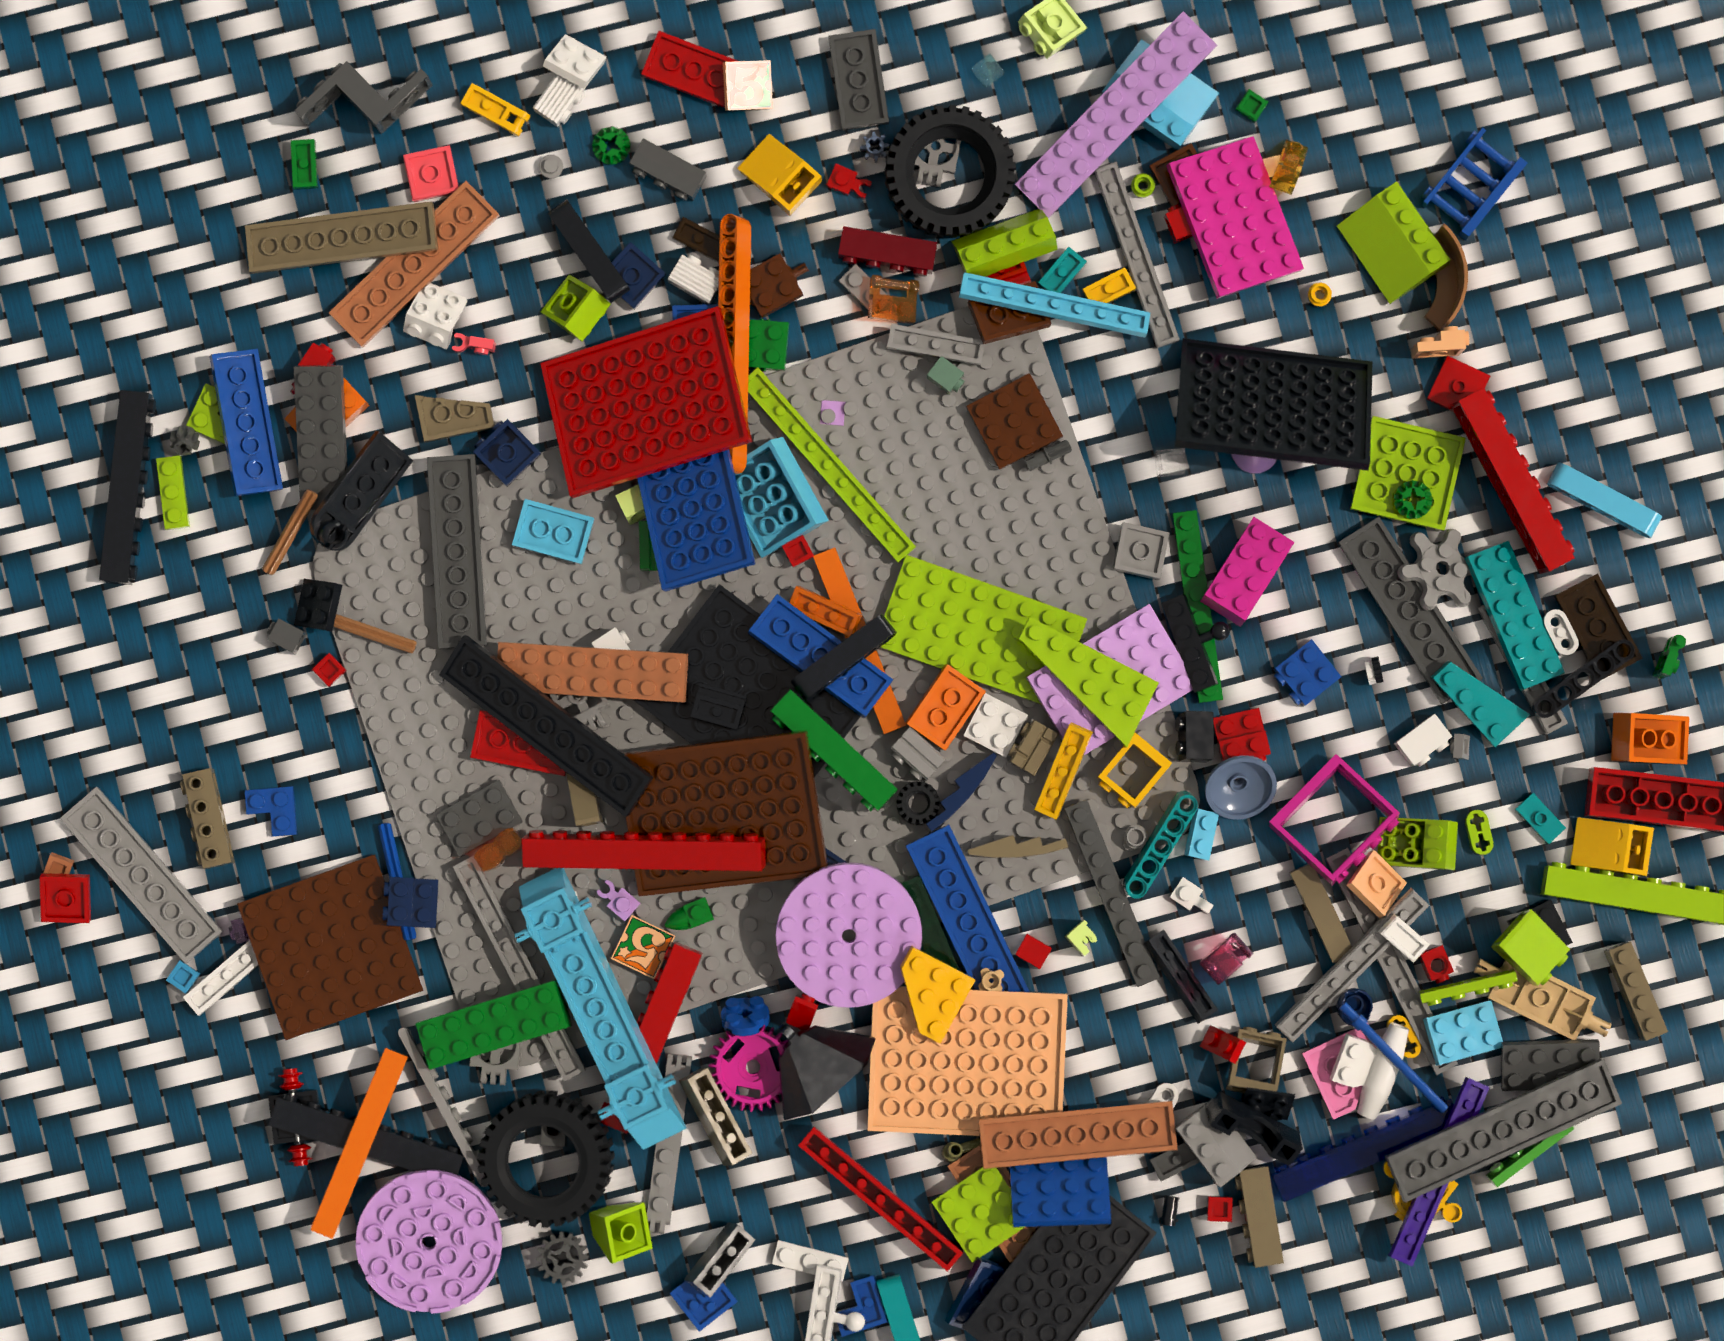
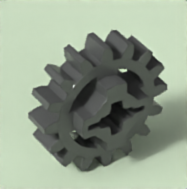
M561 1231L558 1238L552 1233L550 1235V1242L546 1239L542 1241L545 1248L539 1247L537 1250L542 1253V1256L536 1258V1261L542 1262L538 1270L545 1269L544 1278L552 1276V1283L561 1279V1284L565 1285L568 1278L573 1283L575 1282L574 1275L576 1274L581 1277L583 1273L580 1269H587L588 1267L583 1262V1260L589 1258V1255L583 1254L587 1245H579L582 1240L581 1238L573 1240L572 1232L568 1237H565L564 1232ZM557 1242H564L562 1247L557 1250L550 1248ZM572 1245L576 1248L579 1259L574 1257L571 1251ZM562 1252H565L566 1258L570 1261L560 1264V1259L556 1257V1254L560 1255ZM547 1258L552 1260L554 1264L553 1270L549 1267ZM568 1266L575 1267L572 1272L562 1274L564 1268Z

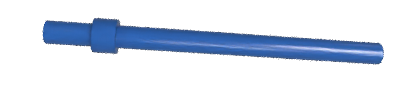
M1344 1002L1339 1007L1352 1021L1351 1025L1357 1031L1360 1030L1441 1113L1448 1108L1439 1096L1367 1024L1368 1020L1362 1014L1358 1015L1347 1002Z

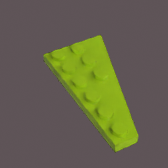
M1029 617L1018 640L1127 748L1159 682Z

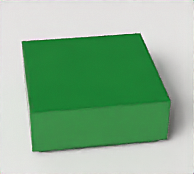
M1248 89L1235 110L1255 123L1267 106L1268 101Z

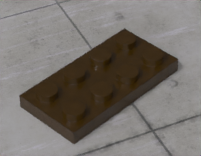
M1598 574L1554 596L1561 611L1566 614L1588 661L1619 640H1628L1634 645V656L1608 676L1643 659ZM1619 644L1616 649L1617 654L1622 658L1628 655L1627 646ZM1600 658L1597 661V668L1602 672L1607 671L1609 667L1608 661Z

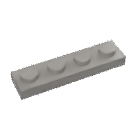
M891 324L887 349L937 358L943 356L948 360L981 366L985 344L983 345L982 340Z

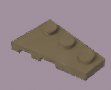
M415 395L425 443L488 430L495 426L490 403Z

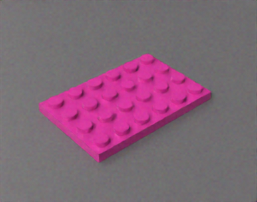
M1254 136L1166 165L1217 299L1300 272L1304 269Z

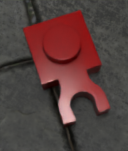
M835 164L826 186L849 196L850 191H854L859 198L865 200L867 194L861 192L859 188L862 185L871 187L872 181L867 179L858 180L856 179L858 172Z

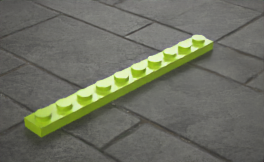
M759 367L748 375V393L892 557L899 563L906 555L916 548L913 542Z

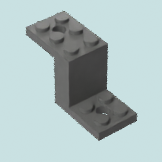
M346 61L344 64L340 63L335 66L331 71L332 75L326 81L321 80L314 87V92L309 97H303L296 106L298 108L295 109V112L308 127L335 100L343 95L380 134H383L433 85L428 75L422 69L418 72L413 71L406 78V83L400 89L398 87L389 94V100L385 101Z

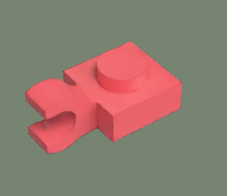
M461 333L454 334L455 338L463 340L461 346H452L455 352H463L467 348L474 349V353L481 355L495 352L496 342L493 339L469 337Z

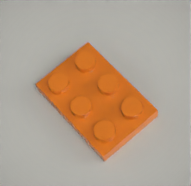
M945 664L905 724L946 751L986 691L950 665Z

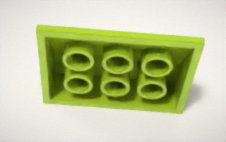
M1395 182L1374 196L1337 225V228L1389 304L1450 265L1451 259L1398 182Z

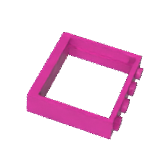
M1335 754L1269 821V827L1329 884L1333 885L1336 881L1340 884L1349 875L1347 870L1353 864L1358 866L1365 859L1366 855L1364 853L1370 847L1375 849L1383 840L1380 836L1386 830L1391 832L1399 824L1397 819L1400 812ZM1338 771L1384 813L1387 818L1331 873L1282 826Z

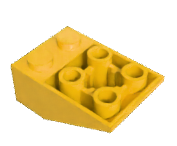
M770 134L763 139L737 168L789 216L822 182V176Z
M1577 817L1570 865L1647 876L1654 828Z

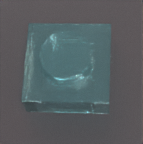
M991 54L971 68L985 88L1005 73Z

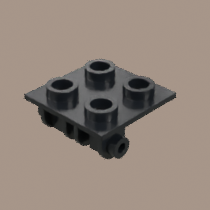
M1247 1087L1246 1092L1242 1093L1241 1102L1275 1120H1288L1295 1094Z

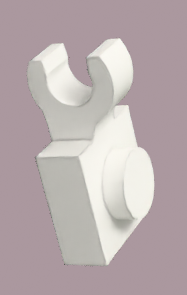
M1184 877L1169 897L1189 911L1195 905L1208 914L1214 906L1199 897L1203 890Z

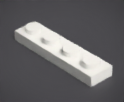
M250 940L183 997L198 1016L203 1014L259 965Z

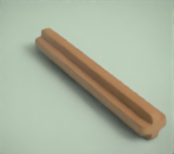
M308 489L301 497L262 567L265 573L273 575L278 569L318 497L314 491Z
M336 614L335 628L409 653L415 651L417 642Z

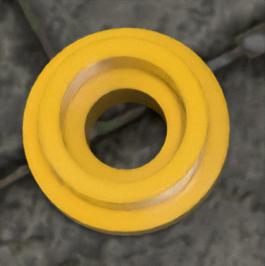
M1315 283L1308 290V299L1314 306H1325L1331 300V289L1325 283ZM1321 291L1324 297L1322 299L1316 298L1315 292Z

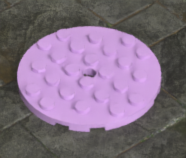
M861 863L832 864L820 868L808 877L803 878L791 890V893L782 905L776 924L777 951L781 964L790 980L806 995L815 998V1000L836 1007L865 1006L880 1001L892 994L905 982L900 965L910 947L913 946L920 950L922 943L920 917L908 891L894 877L881 871V869ZM847 929H852L856 933L855 938L850 942L842 938V933Z
M417 1170L390 1180L369 1199L357 1226L355 1246L358 1263L365 1274L366 1280L381 1297L404 1310L431 1312V1314L451 1311L453 1308L469 1303L488 1286L499 1265L503 1238L496 1210L487 1196L473 1183L446 1171ZM426 1236H433L436 1244L433 1247H426L422 1239Z

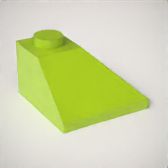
M644 1202L609 1205L589 1213L593 1237L610 1263L619 1262L653 1248Z

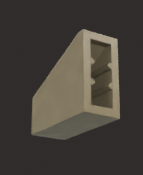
M566 772L576 826L580 828L603 823L598 796Z

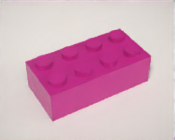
M1253 517L1200 602L1241 627L1295 542Z

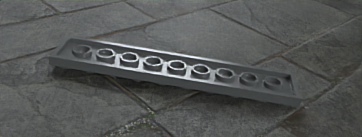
M1601 1058L1386 1155L1385 1158L1402 1200L1408 1202L1621 1105L1622 1102L1606 1062Z

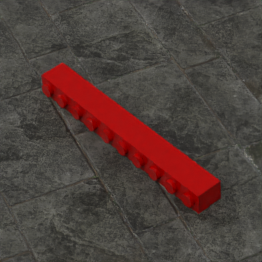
M532 830L522 838L523 867L762 871L766 866L765 837H758L756 833H747L743 835L744 837H734L733 833H722L719 836H710V833H696V836H686L684 832L672 833V836H662V832L638 835V832L630 831L625 832L624 835H615L613 831L600 832V835H594L590 831H578L576 834H567V831L558 830L553 831V834H544L542 830Z

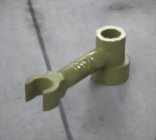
M980 1138L961 1144L950 1142L942 1148L941 1155L945 1161L952 1163L959 1159L963 1153L981 1145ZM951 1148L956 1150V1155L951 1152Z

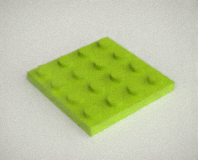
M1372 416L1369 470L1359 469L1350 510L1445 531L1466 438ZM1411 480L1422 482L1430 488L1433 497L1431 509L1423 517L1417 519H1409L1402 516L1394 505V495L1398 487ZM1413 490L1411 497L1403 499V501L1412 502L1414 510L1416 502L1423 500V498L1416 497Z

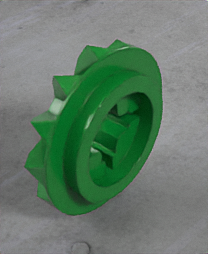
M613 126L602 128L594 136L592 143L593 152L597 159L605 164H618L630 152L629 137L621 128ZM616 137L615 145L618 149L612 148L607 152V145L603 140L611 142Z
M1411 480L1403 483L1396 490L1394 505L1402 516L1409 519H1417L1423 517L1431 509L1433 497L1430 488L1422 482ZM1412 490L1416 497L1423 498V500L1416 502L1415 510L1412 502L1403 501V499L1411 497Z

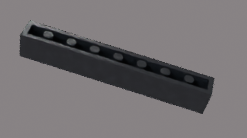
M120 390L99 580L105 583L132 585V581L136 580L137 565H134L135 556H138L140 552V542H137L138 532L142 531L143 519L140 518V509L145 506V494H142L143 485H146L148 481V471L145 470L146 461L150 460L151 448L147 447L148 437L153 435V423H150L151 414H154L156 409V400L147 392Z
M284 1093L283 1097L278 1096L269 1126L344 1149L357 1118L356 1115L351 1119L344 1117L345 1112L331 1108L330 1112L322 1110L321 1104L307 1101V1104L297 1102L298 1097ZM380 1124L367 1157L412 1171L440 1170L458 1175L464 1155L460 1153V1148L451 1145L443 1148L437 1146L438 1141L425 1137L423 1141L414 1139L415 1134L400 1130V1134L390 1131V1126Z

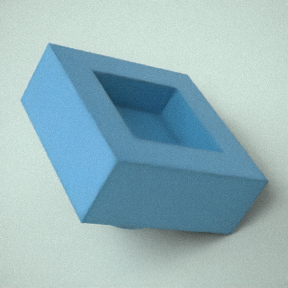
M179 960L166 981L187 994L201 973L185 964L182 960Z

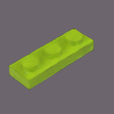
M179 455L156 458L165 530L190 527L182 457Z

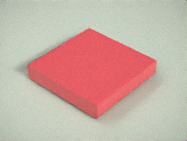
M450 145L403 155L413 203L451 195L459 188Z

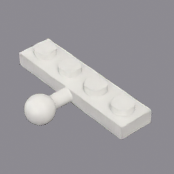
M820 1264L817 1266L805 1341H831L834 1322L845 1324L849 1330L854 1332L860 1331L864 1327L865 1319L861 1313L852 1312L849 1315L836 1313L842 1269Z

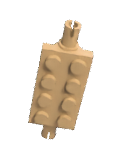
M1480 959L1477 965L1485 968V970L1475 967L1474 973L1485 976L1514 968L1506 960L1502 967L1498 968ZM1515 970L1518 981L1513 982L1512 987L1499 989V986L1492 987L1487 996L1488 999L1570 1040H1576L1580 1031L1585 1028L1606 1037L1609 1031L1602 1029L1600 1026L1610 1029L1612 1025L1610 1022L1608 1023L1593 1015L1591 1009L1596 997L1553 976L1544 985L1540 983L1537 986H1533Z

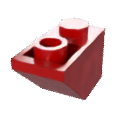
M802 993L801 997L796 995L786 1023L802 1030L809 1029L819 1004L815 1003V998L805 993Z

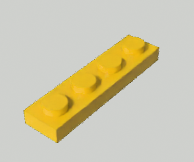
M1072 722L1069 724L1034 810L1053 819L1059 817L1093 734L1092 731Z

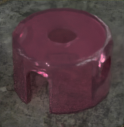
M1231 933L1215 946L1200 961L1199 965L1219 985L1243 965L1242 962L1246 958L1249 959L1253 952L1236 933Z

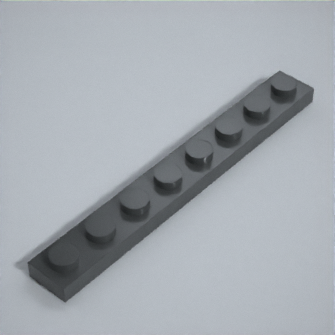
M1085 799L1064 808L1136 986L1140 987L1159 979L1160 977L1152 957L1144 945L1145 940L1088 800Z

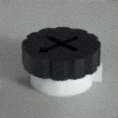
M1379 656L1371 657V660L1365 661L1369 685L1384 682Z

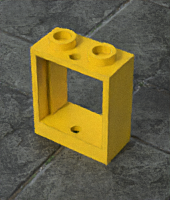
M1135 732L1128 747L1125 748L1123 746L1097 777L1100 780L1098 785L1108 793L1111 791L1119 796L1117 801L1127 809L1130 806L1136 808L1170 767L1172 762ZM1132 745L1160 768L1135 799L1107 777L1109 772Z

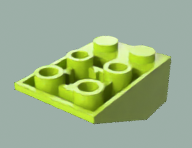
M1380 817L1379 825H1380L1387 817ZM1398 818L1399 824L1391 832L1386 830L1380 836L1383 840L1378 845L1377 853L1390 866L1455 870L1458 822Z

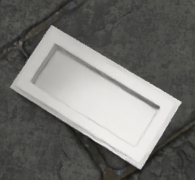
M1395 913L1378 930L1381 935L1413 963L1430 945Z

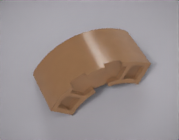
M1445 223L1434 236L1451 261L1449 266L1435 274L1437 289L1434 301L1424 316L1439 331H1443V328L1447 327L1456 317L1463 304L1468 285V267L1464 251L1455 234Z

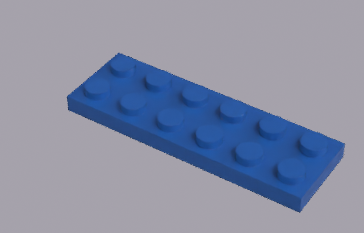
M258 349L211 354L209 357L234 496L281 491L283 485Z
M776 594L748 631V634L800 672L842 643V641L778 594ZM864 659L824 690L865 719L893 679Z

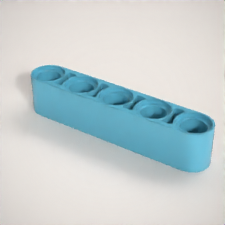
M1560 462L1557 463L1547 482V485L1552 489L1646 538H1652L1662 519L1659 513Z

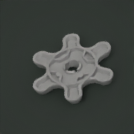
M1456 529L1447 530L1444 533L1442 542L1439 544L1431 543L1426 535L1421 532H1415L1410 536V545L1417 552V560L1413 564L1401 565L1398 568L1397 574L1404 582L1417 581L1421 584L1423 592L1419 603L1424 610L1434 609L1439 597L1443 595L1451 597L1459 607H1465L1471 601V595L1463 583L1465 577L1471 575L1464 557L1458 551L1461 534ZM1437 563L1446 565L1447 571L1445 575L1437 572Z

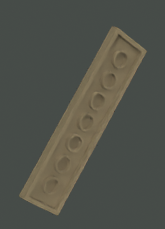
M432 201L245 225L248 265L251 274L438 250L434 203Z

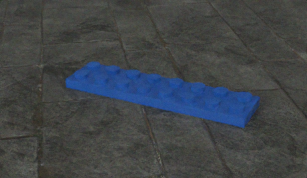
M948 824L905 845L967 974L975 979L974 989L980 990L979 983H981L982 979L980 971L983 968H988L992 971L998 969L1003 971L1004 977L1001 979L1002 991L1030 992L950 825ZM990 978V979H989V982H990V983H992V982L994 981L993 978Z

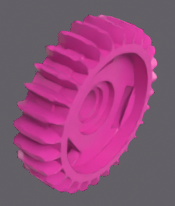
M764 1025L759 1029V1033L750 1036L732 1035L727 1030V1040L719 1037L722 1046H713L718 1053L717 1055L710 1054L715 1063L708 1064V1067L715 1068V1072H712L711 1075L716 1077L717 1080L715 1082L721 1087L719 1089L720 1092L726 1094L724 1100L733 1099L731 1107H734L738 1102L741 1103L740 1110L743 1111L745 1105H749L750 1112H753L754 1105H758L759 1110L762 1111L764 1103L769 1108H772L771 1100L773 1099L778 1104L780 1103L778 1097L779 1094L782 1095L780 1071L776 1070L769 1048L777 1046L781 1055L785 1049L784 1045L789 1040L781 1042L780 1038L783 1033L781 1032L776 1036L773 1035L774 1027L767 1032ZM740 1039L744 1043L743 1047L728 1062L723 1056L736 1040ZM756 1060L759 1062L760 1070L758 1073L751 1074L747 1071L746 1064L748 1061ZM737 1086L761 1090L760 1098L737 1095Z

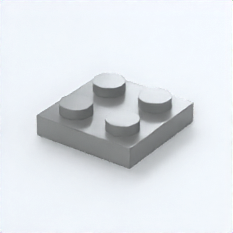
M1123 522L1121 524L1112 570L1160 580L1170 533Z

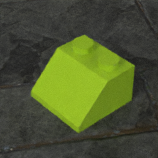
M569 274L541 310V313L567 333L583 342L599 319L606 313L611 303L594 288Z

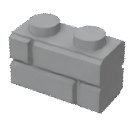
M911 727L891 747V750L894 752L891 756L901 765L906 762L912 768L909 772L919 781L922 778L927 781L946 760L943 755Z

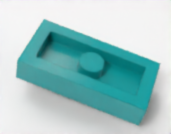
M1068 246L1038 282V285L1044 290L1062 293L1087 261Z

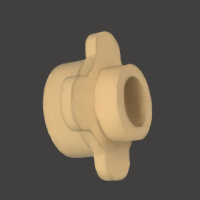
M983 968L980 971L982 979L981 983H979V989L1002 991L1001 979L1004 977L1003 971L1000 969L992 971L988 968ZM990 978L994 979L992 983L989 982Z

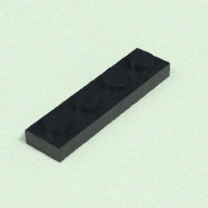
M1165 930L1160 931L1144 943L1197 1024L1218 1010Z

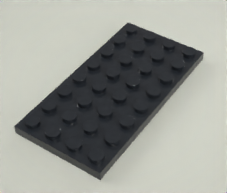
M1111 1196V1224L1038 1226L961 1328L978 1341H1075L1157 1232Z

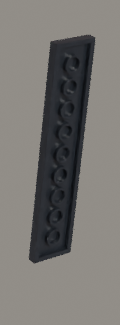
M467 635L462 636L439 674L624 817H628L654 778Z

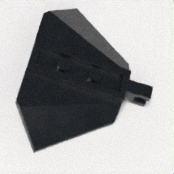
M786 1021L783 1022L778 1028L789 1040L784 1045L785 1049L779 1057L784 1120L813 1114L867 1065L876 1038L816 1025L804 1031L801 1029L796 1034Z

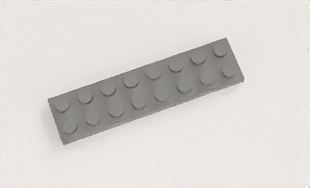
M95 787L60 818L185 964L223 933L221 928L99 787Z

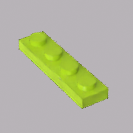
M1511 969L1421 990L1419 993L1422 1003L1427 1002V1005L1431 1006L1442 1003L1441 999L1451 997V1000L1462 999L1466 997L1465 993L1475 991V995L1487 993L1490 987L1499 986V989L1509 988L1513 986V982L1518 980L1515 970Z

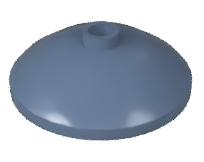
M1246 755L1235 756L1218 764L1211 771L1205 783V796L1211 809L1222 817L1237 820L1250 818L1261 813L1270 805L1277 790V780L1272 768L1262 759Z

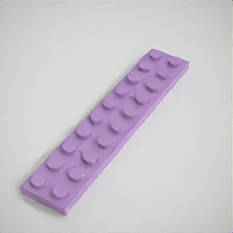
M1183 11L1015 185L1050 218L1218 45Z

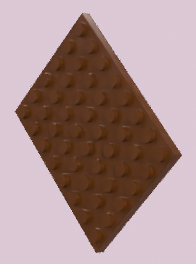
M807 731L623 753L654 777L631 814L626 817L628 832H638V835L662 832V836H672V833L684 832L686 836H696V833H710V836L733 833L734 837H744V834L756 833L758 837H765L766 866L762 871L634 869L639 896L804 878L820 868L828 866Z

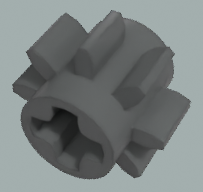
M178 426L177 432H171L169 439L171 441L170 448H174V451L180 455H191L192 449L198 450L200 443L198 440L199 433H196L192 427Z

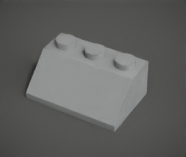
M1212 1098L1176 1125L1175 1130L1217 1186L1222 1187L1256 1158V1155L1238 1131L1232 1132L1229 1136L1209 1126L1206 1108L1212 1102Z

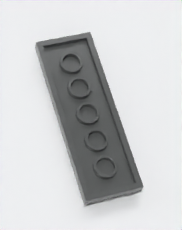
M343 365L294 366L299 495L301 499L304 492L308 489L318 495L311 510H316L347 469Z

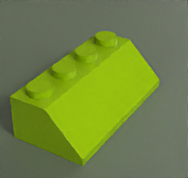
M1040 209L952 241L963 271L984 277L1058 250L1056 236L1048 217Z

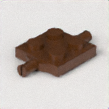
M779 253L750 269V303L757 309L761 318L804 296L797 283V277L809 271L804 262L791 269Z

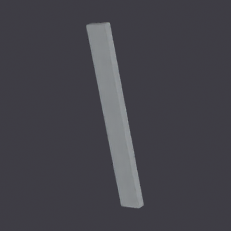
M1117 162L1099 167L1094 174L1132 281L1136 287L1142 309L1145 312H1150L1149 329L1156 348L1176 343L1180 339Z
M1410 888L1389 909L1387 914L1381 917L1303 995L1275 1026L1289 1040L1294 1042L1392 944L1378 932L1395 913L1410 926L1430 905Z

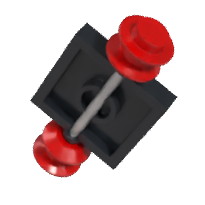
M297 1068L285 1069L283 1070V1075H278V1077L284 1078V1083L280 1085V1088L290 1090L288 1094L298 1097L297 1102L307 1104V1101H312L319 1104L318 1090L303 1092L295 1090L304 1085V1083L298 1080V1076L303 1072L298 1073ZM284 1094L268 1096L270 1116H272L278 1096L283 1097ZM272 1127L274 1144L289 1142L296 1144L287 1150V1152L293 1155V1158L288 1162H293L294 1166L308 1165V1160L313 1159L307 1156V1151L311 1147L301 1143H304L305 1140L313 1139Z

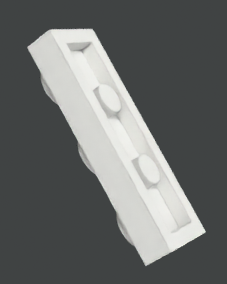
M778 1240L772 1264L816 1275V1269L819 1264L842 1269L841 1282H843L848 1257Z

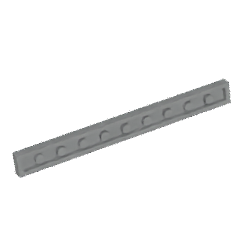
M1348 848L1326 858L1332 873L1351 855ZM1353 864L1347 870L1349 875L1338 885L1363 934H1365L1380 918L1346 886L1358 868ZM1391 944L1377 958V961L1408 1022L1414 1030L1435 1075H1438L1458 1065L1457 1061H1452L1436 1066L1423 1022L1424 1018L1431 1017L1433 1014L1427 1002L1422 1003L1419 993L1421 990L1401 951Z
M472 856L453 866L517 992L541 985L521 943L517 942L516 939L518 938H515V932L476 857ZM565 1029L541 1036L564 1082L586 1071Z

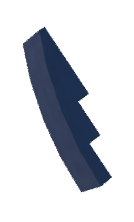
M992 753L954 780L959 789L940 802L945 811L926 824L931 833L948 820L970 798L996 759L995 753Z

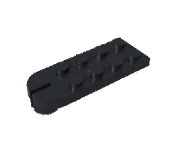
M375 431L312 515L310 532L313 539L320 543L322 547L333 551H340L349 547L413 460L380 431Z

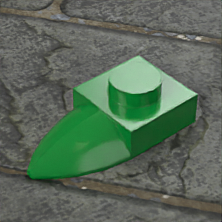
M706 897L678 908L669 916L664 925L673 930H687L710 922L714 918Z

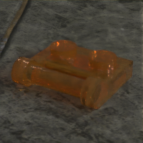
M872 275L870 280L868 318L910 324L915 323L919 281L909 280L907 282L885 279L880 275ZM880 288L907 291V298L880 294Z

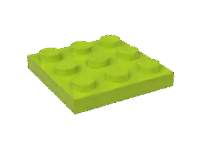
M981 1167L931 1201L972 1263L976 1261L977 1257H982L1025 1228L1013 1227L1011 1189L997 1168L983 1169Z

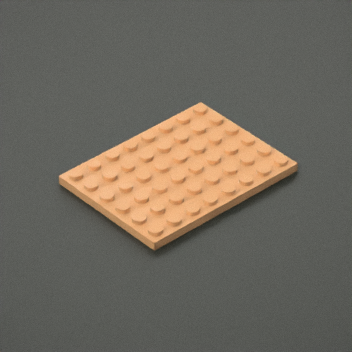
M900 986L889 996L873 1003L871 1037H875L876 1040L870 1058L867 1131L980 1136L978 1120L1063 1112L1068 994L970 989L941 1044L918 1032L906 986Z

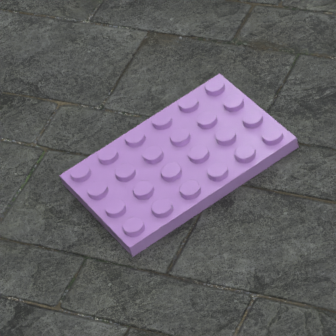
M1150 604L1082 643L1159 682L1140 721L1193 690L1184 662ZM1046 666L1026 677L1062 740L1071 722L1093 732L1084 755L1115 737Z

